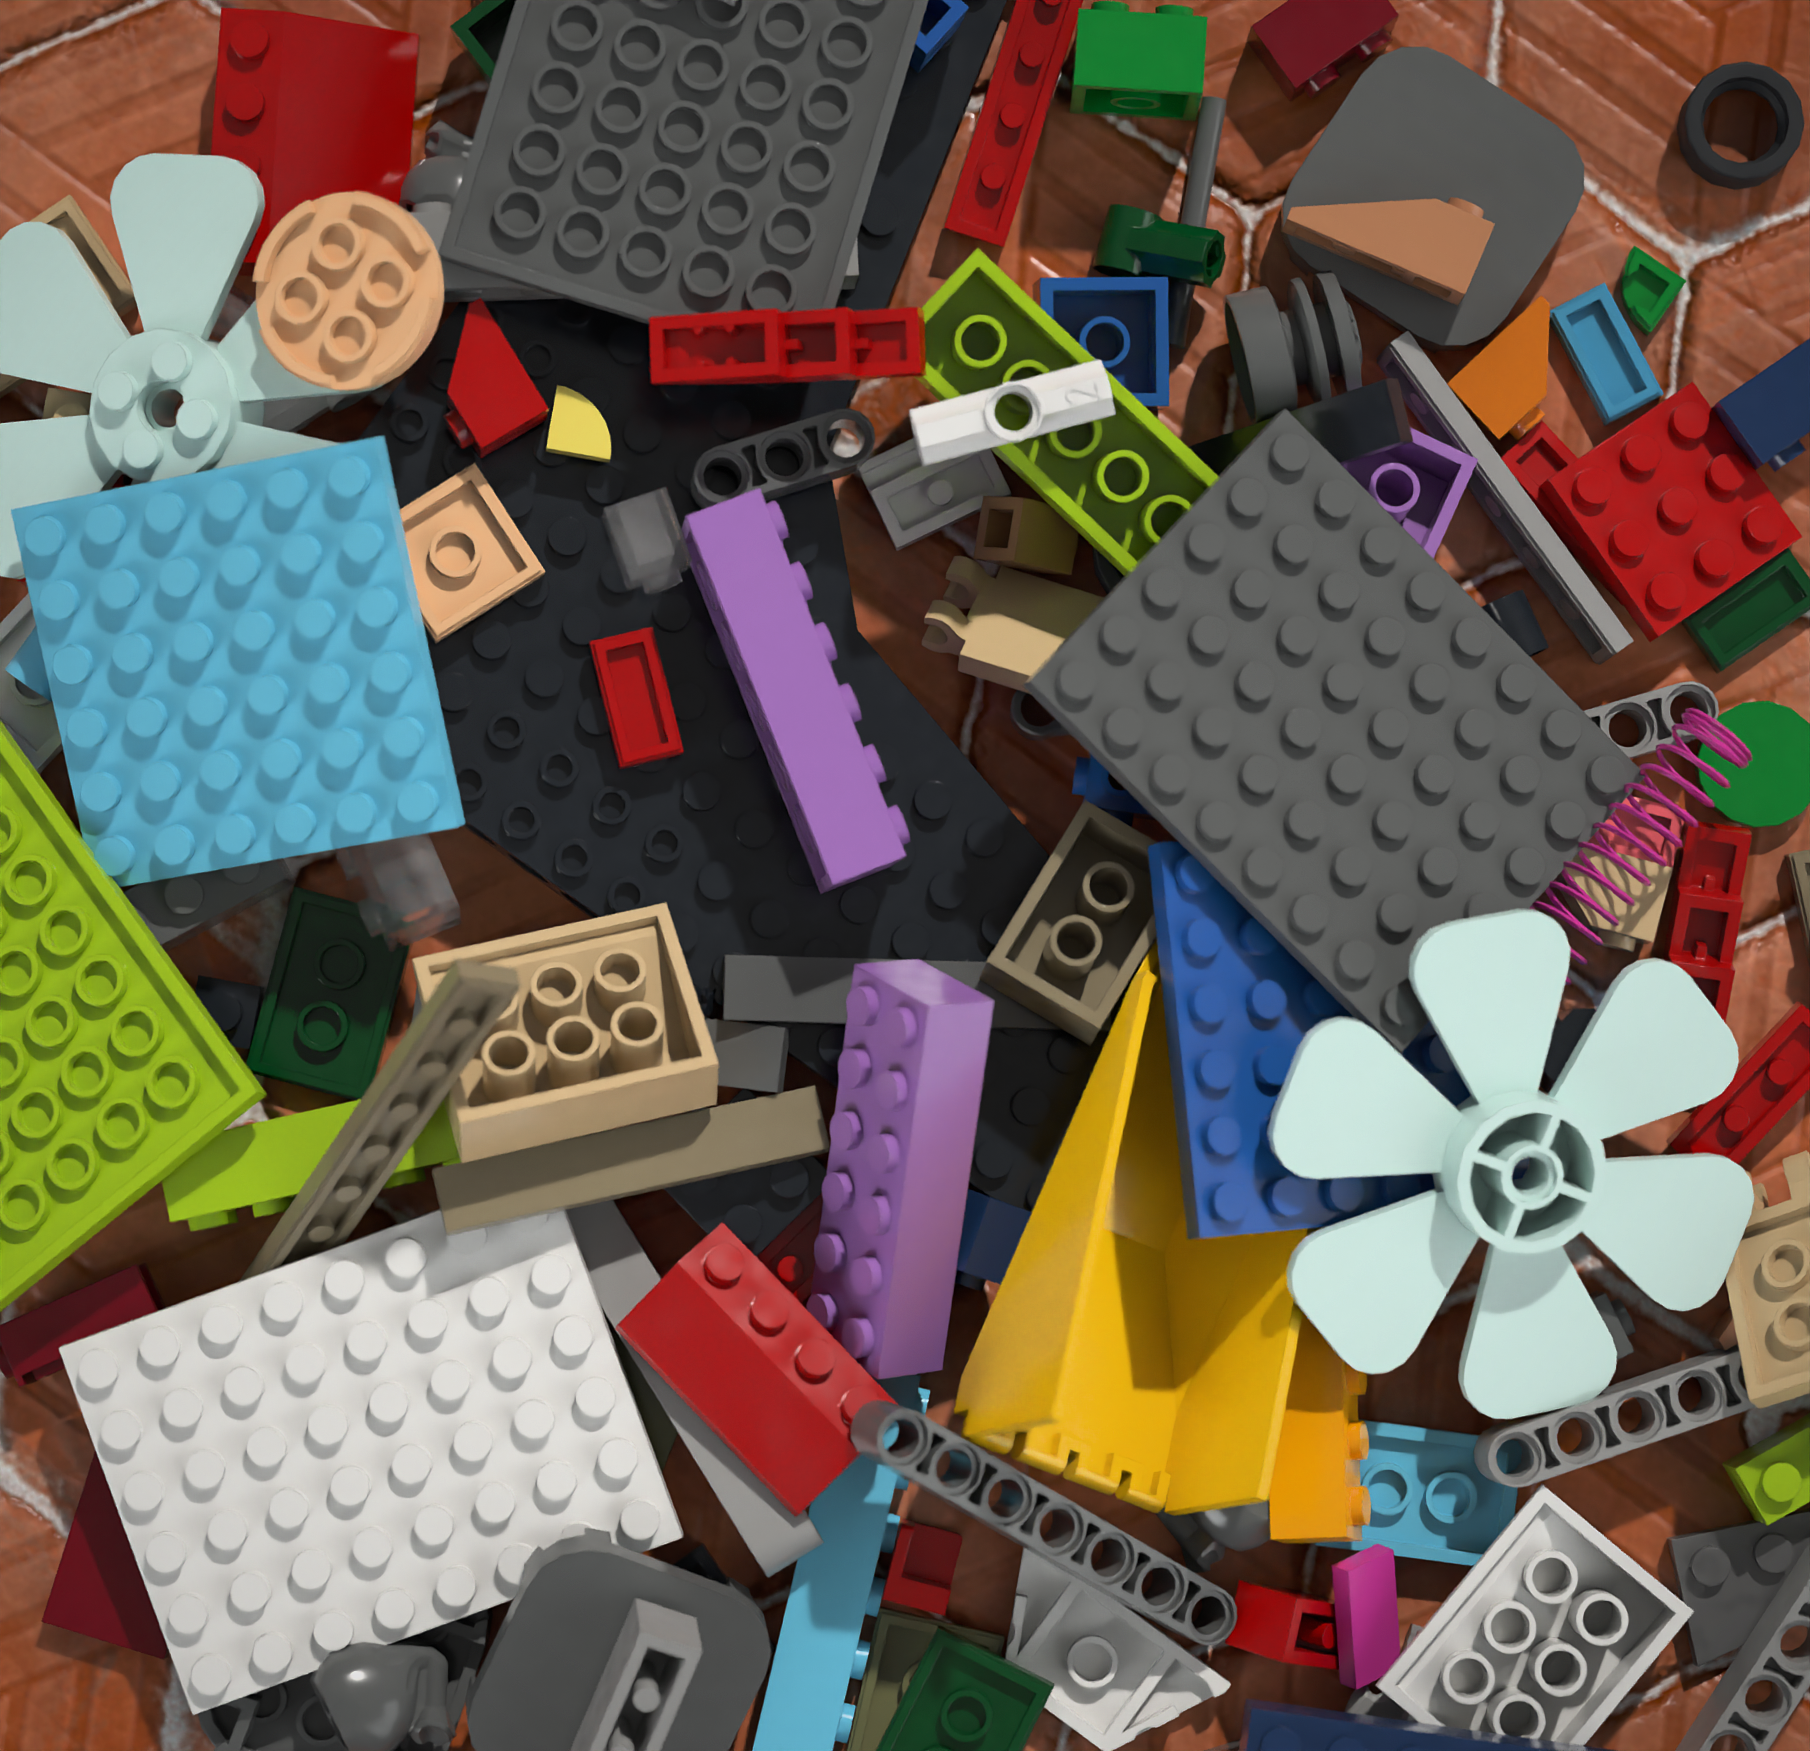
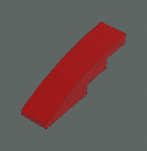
M846 307L788 312L773 308L649 317L651 383L653 384L784 383L926 376L924 310L920 307L853 311Z
M1697 821L1699 827H1692L1685 822L1682 837L1683 847L1680 848L1663 960L1676 964L1684 970L1726 1023L1735 975V968L1732 962L1744 904L1741 898V891L1752 833L1749 828Z

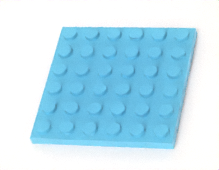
M384 436L11 509L82 837L93 851L94 859L107 875L113 877L119 887L453 829L465 824Z

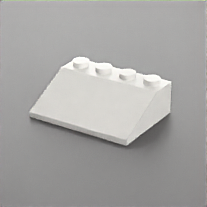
M1541 1484L1377 1682L1376 1686L1420 1723L1584 1746L1694 1611Z

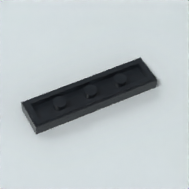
M1398 378L1383 379L1290 411L1341 465L1413 442ZM1273 418L1203 441L1188 448L1219 476Z

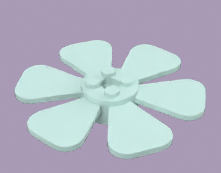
M154 153L138 156L126 164L115 178L110 195L111 211L144 332L140 334L130 335L75 244L62 230L43 222H24L11 228L1 238L0 373L92 393L90 415L0 423L1 577L25 578L11 509L106 491L114 485L123 473L133 478L131 485L338 445L340 443L262 427L265 411L264 402L366 392L382 386L360 391H338L308 383L287 371L273 357L259 333L261 326L258 319L256 300L221 342L209 339L261 223L265 208L263 187L256 173L243 162L223 156ZM183 398L184 404L178 410L176 424L174 419L175 406Z
M1514 909L1443 923L1426 932L1417 941L1410 956L1409 978L1414 993L1471 1094L1468 1099L1454 1107L1375 1030L1357 1019L1336 1017L1324 1020L1309 1030L1298 1046L1272 1111L1268 1128L1270 1147L1280 1164L1301 1177L1323 1179L1416 1173L1433 1174L1435 1189L1320 1229L1305 1237L1291 1254L1287 1267V1285L1294 1301L1334 1352L1355 1370L1377 1374L1389 1372L1402 1365L1419 1344L1479 1236L1489 1242L1459 1362L1458 1381L1463 1396L1479 1412L1495 1419H1513L1570 1407L1594 1399L1609 1385L1616 1370L1617 1351L1613 1338L1562 1246L1580 1232L1583 1233L1648 1297L1667 1309L1687 1311L1701 1307L1712 1299L1720 1289L1750 1219L1754 1202L1750 1178L1741 1166L1723 1155L1695 1153L1605 1158L1601 1139L1706 1103L1722 1094L1734 1078L1739 1062L1738 1045L1733 1034L1693 979L1678 965L1658 958L1638 960L1625 967L1610 985L1550 1093L1546 1095L1538 1090L1569 968L1570 946L1564 930L1554 919L1533 909ZM1530 1157L1529 1168L1523 1178L1512 1180V1172L1516 1164L1523 1158Z

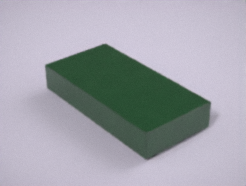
M1787 548L1681 621V623L1718 674L1810 610V578L1789 548Z

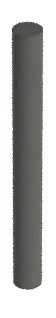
M1213 96L1202 97L1180 224L1206 227L1227 104L1225 99ZM1170 282L1168 294L1169 348L1185 349L1196 285Z

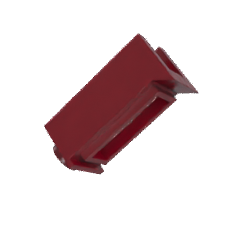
M147 1263L135 1264L1 1324L0 1369L7 1379L15 1376L19 1387L37 1382L38 1379L45 1378L66 1368L59 1351L61 1346L166 1308Z

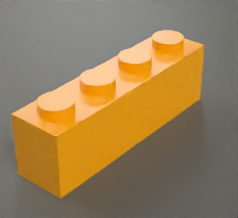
M1304 1313L1302 1314L1269 1490L1270 1539L1286 1544L1362 1541V1526L1369 1525L1371 1501L1367 1486L1360 1485V1460H1366L1368 1457L1369 1436L1365 1421L1358 1420V1395H1364L1366 1392L1367 1373L1355 1370L1341 1359Z

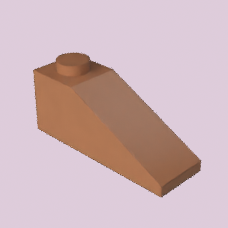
M1450 197L1447 203L1438 199L1291 207L1282 232L1458 306L1466 294L1495 223L1483 219L1485 212L1475 204L1463 199Z

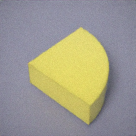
M557 385L546 452L609 463L611 458V440L604 418L594 404L582 394L570 388Z

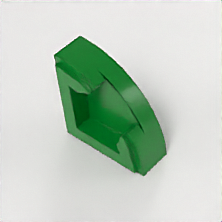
M1634 245L1622 267L1620 292L1628 316L1635 326L1648 336L1677 296L1686 280Z

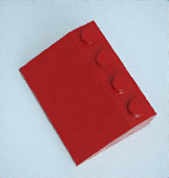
M221 7L211 155L234 159L248 166L256 173L263 187L265 200L261 223L237 276L254 275L258 256L271 231L290 211L307 200L314 201L331 194L359 191L384 198L399 205L401 187L405 176L412 166L420 48L419 34L287 11Z

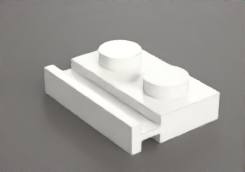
M915 438L865 461L858 470L897 551L980 512L983 496L1011 497V491L990 448L923 466Z

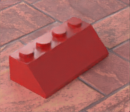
M723 1222L678 1261L615 1327L618 1333L795 1518L862 1455L855 1448L851 1439V1424L858 1410L870 1401L884 1400L898 1405ZM895 1421L891 1422L888 1425V1427L885 1429V1432L892 1426V1424Z

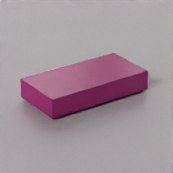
M1375 1544L1332 1565L1340 1683L1355 1690L1381 1678L1401 1655L1394 1549L1380 1544Z

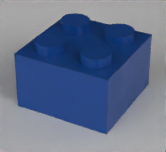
M1168 277L1039 278L1033 284V301L1095 360L1101 359L1103 367L1149 411L1162 410L1169 406Z

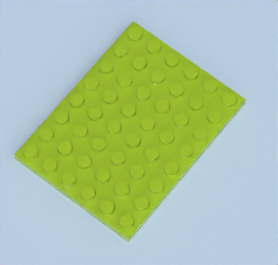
M0 720L1 1312L267 1094L113 877L107 875L94 859L93 851L83 840L78 828Z

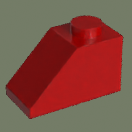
M481 297L471 302L468 307L447 391V405L451 411L443 415L449 431L461 449L472 445L480 459L547 420L549 410Z
M1239 1580L1234 1601L1237 1607V1621L1234 1630L1225 1640V1644L1283 1663L1339 1670L1334 1599L1281 1586Z

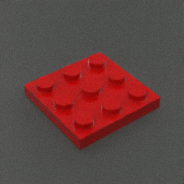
M1693 381L1540 485L1545 495L1649 642L1658 638L1802 538L1800 532Z

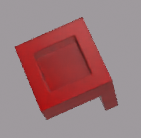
M902 1518L882 1599L945 1616L951 1594V1584L963 1541L961 1534Z

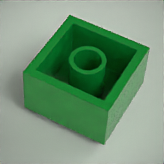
M1097 1L1091 4V9L1079 8L1074 37L1070 113L1184 121L1196 120L1203 94L1207 16H1193L1194 10L1192 8L1181 5L1157 6L1155 13L1129 12L1130 6L1128 4L1117 1Z

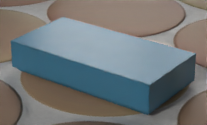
M1605 282L1550 310L1549 323L1604 426L1655 401L1664 394Z

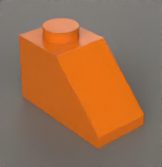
M1542 295L1447 383L1457 397L1499 441L1508 433L1518 441L1546 415L1538 407L1547 394L1550 304Z

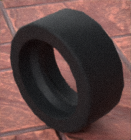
M1747 61L1722 65L1700 80L1681 107L1677 124L1680 151L1691 169L1712 185L1733 190L1759 186L1777 175L1800 146L1805 124L1801 100L1790 82L1768 66ZM1738 89L1755 92L1768 101L1775 112L1778 127L1775 142L1766 154L1754 161L1741 163L1726 160L1714 152L1705 138L1703 127L1706 109L1713 99L1726 91Z

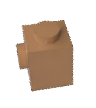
M983 496L973 559L1031 573L1072 575L1074 557L1078 548L1079 532L1048 503L1024 497Z

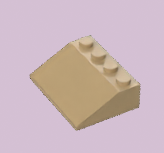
M666 903L412 959L422 1008L455 959L516 968L521 986L444 1098L461 1163L717 1105L719 1063Z

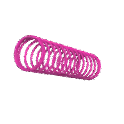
M1687 708L1685 709L1686 713L1681 714L1684 724L1671 726L1672 736L1680 748L1665 743L1656 745V754L1663 767L1651 763L1640 765V773L1645 776L1643 780L1649 788L1641 784L1627 783L1624 785V791L1629 793V789L1632 788L1646 793L1665 804L1690 826L1699 827L1695 818L1670 801L1655 786L1645 772V769L1654 770L1676 781L1693 797L1709 808L1715 807L1714 802L1694 785L1683 779L1667 762L1661 749L1672 751L1690 760L1723 788H1731L1730 782L1711 766L1697 758L1684 744L1676 730H1685L1694 734L1708 748L1739 768H1746L1748 762L1753 760L1751 752L1746 745L1725 726L1698 709ZM1631 793L1627 799L1634 808L1617 802L1608 804V810L1618 808L1651 825L1676 847H1683L1682 841L1664 826L1653 820L1638 804ZM1615 812L1610 817L1617 827L1603 822L1593 824V828L1606 829L1629 841L1661 867L1667 866V862L1660 855L1640 842L1626 828ZM1599 831L1594 836L1603 848L1588 842L1578 843L1579 847L1595 851L1621 866L1644 886H1651V881L1626 863L1603 839ZM1581 849L1578 855L1587 868L1567 861L1564 862L1565 868L1561 871L1572 888L1553 881L1545 889L1546 894L1558 909L1539 901H1535L1529 909L1535 910V906L1554 914L1600 946L1603 945V940L1579 922L1556 898L1550 887L1564 891L1580 900L1614 926H1618L1619 921L1600 907L1580 888L1570 876L1566 867L1573 868L1596 880L1629 906H1635V901L1613 885L1592 864ZM1570 947V956L1581 965H1587V960ZM1566 977L1565 984L1571 985V980Z

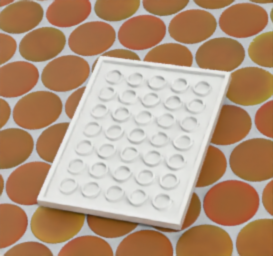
M438 1209L73 1341L59 1348L193 1715L316 1671L330 1652L343 1649L349 1644L369 1642L388 1645L515 1598L525 1577L524 1564L535 1549L539 1546L544 1550L560 1539L585 1535V1527L609 1531L612 1543L638 1553L683 1538L684 1535L566 1210L446 1236L441 1210Z

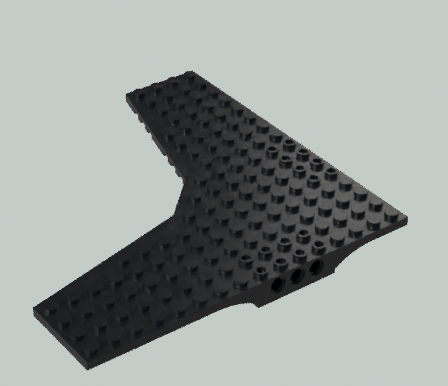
M961 0L969 9L960 28L919 73L910 65L908 66L857 234L859 277L854 289L840 290L835 308L848 307L853 311L885 309L1007 0ZM565 298L483 301L549 410L547 420L480 459L472 445L461 449L443 419V415L451 411L447 405V391L468 307L471 303L459 302L430 341L425 351L413 364L357 441L384 436L399 510L475 463L545 570L544 576L436 644L424 627L465 824L462 826L592 919L666 903L693 985H695V988L696 985H699L702 992L704 986L710 987L709 993H712L716 988L714 999L721 1007H723V965L725 955L987 962L1050 856L858 631L833 481L831 480L765 501V503L775 500L782 512L789 533V537L783 539V548L789 563L793 564L799 561L806 572L813 593V598L807 600V608L814 625L824 622L831 635L837 652V659L831 661L832 671L838 686L848 683L855 695L862 720L855 722L856 731L862 746L865 747L872 744L878 753L886 776V781L879 783V789L887 808L897 805L910 835V842L903 844L906 857L895 865L823 894L819 891L678 536L685 517L703 510L695 502L691 494L690 481L697 461L706 451L830 411L845 409L856 380L742 384L651 383L649 324ZM557 385L570 388L582 394L598 409L605 420L610 434L611 458L609 463L546 452ZM837 428L827 433V444L829 447ZM782 446L774 447L765 453L766 464L773 473L780 476H790L799 470L798 458L789 448ZM721 465L712 466L703 474L707 488L715 494L729 495L738 488V479L735 473L728 467ZM653 627L684 753L620 769L589 642ZM1139 963L1111 1010V1028L1141 963ZM744 1022L791 1029L788 1055L838 1090V1062L843 1052L845 1024ZM990 1028L968 1182L971 1186L984 1195L1029 1212L1033 1211L1110 1031H1099L1089 1046L1064 1030Z

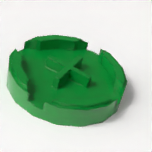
M1770 701L1741 703L1718 715L1717 721L1746 745L1751 752L1753 761H1749L1746 768H1739L1719 756L1699 740L1696 757L1724 776L1730 782L1731 787L1723 788L1695 766L1696 784L1700 791L1714 802L1715 807L1712 809L1726 821L1751 828L1778 826L1801 814L1810 804V723L1792 708Z

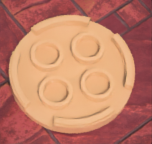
M359 191L331 194L314 201L307 200L290 211L275 226L266 239L258 256L252 280L256 282V308L261 326L259 333L273 357L296 377L308 383L338 391H360L374 388L393 380L405 372L418 360L430 343L437 329L444 301V277L441 261L435 245L424 227L399 205L384 198Z

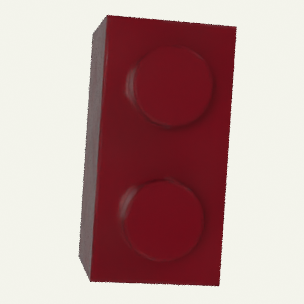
M1288 0L1251 26L1247 42L1290 102L1304 92L1312 99L1334 85L1341 78V74L1337 69L1355 56H1358L1361 62L1364 63L1384 50L1393 41L1389 33L1393 30L1399 14L1389 0Z

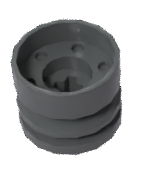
M1332 270L1316 273L1313 276L1314 304H1312L1301 278L1291 279L1288 282V310L1279 312L1276 302L1266 286L1224 296L1223 312L1231 358L1243 403L1252 424L1273 418L1284 409H1287L1289 412L1296 410L1298 400L1297 386L1306 385L1314 403L1331 398L1329 378H1332L1338 395L1363 387L1361 377L1363 356L1356 320L1351 306L1346 302Z

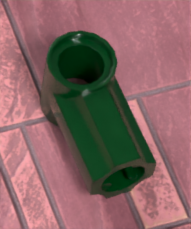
M1111 204L1108 207L1092 267L1094 270L1109 277H1168L1169 281L1211 288L1213 282L1221 277L1226 259L1224 252L1225 236L1214 229L1164 221L1160 216L1137 207Z

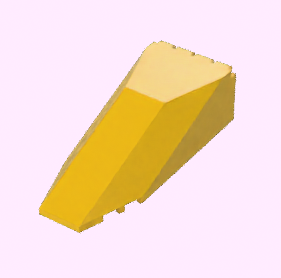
M1157 938L1130 984L963 1371L954 1413L964 1417L961 1436L972 1444L1001 1455H1006L1010 1451V1457L1019 1462L1053 1475H1059L1063 1472V1477L1069 1481L1106 1495H1112L1115 1492L1117 1499L1153 1513L1160 1512L1165 1506L1164 1512L1177 1516L1268 1500L1303 1311L1296 1304L1288 1289L1287 1267L1291 1254L1305 1237L1318 1231L1319 1228L1187 1239Z

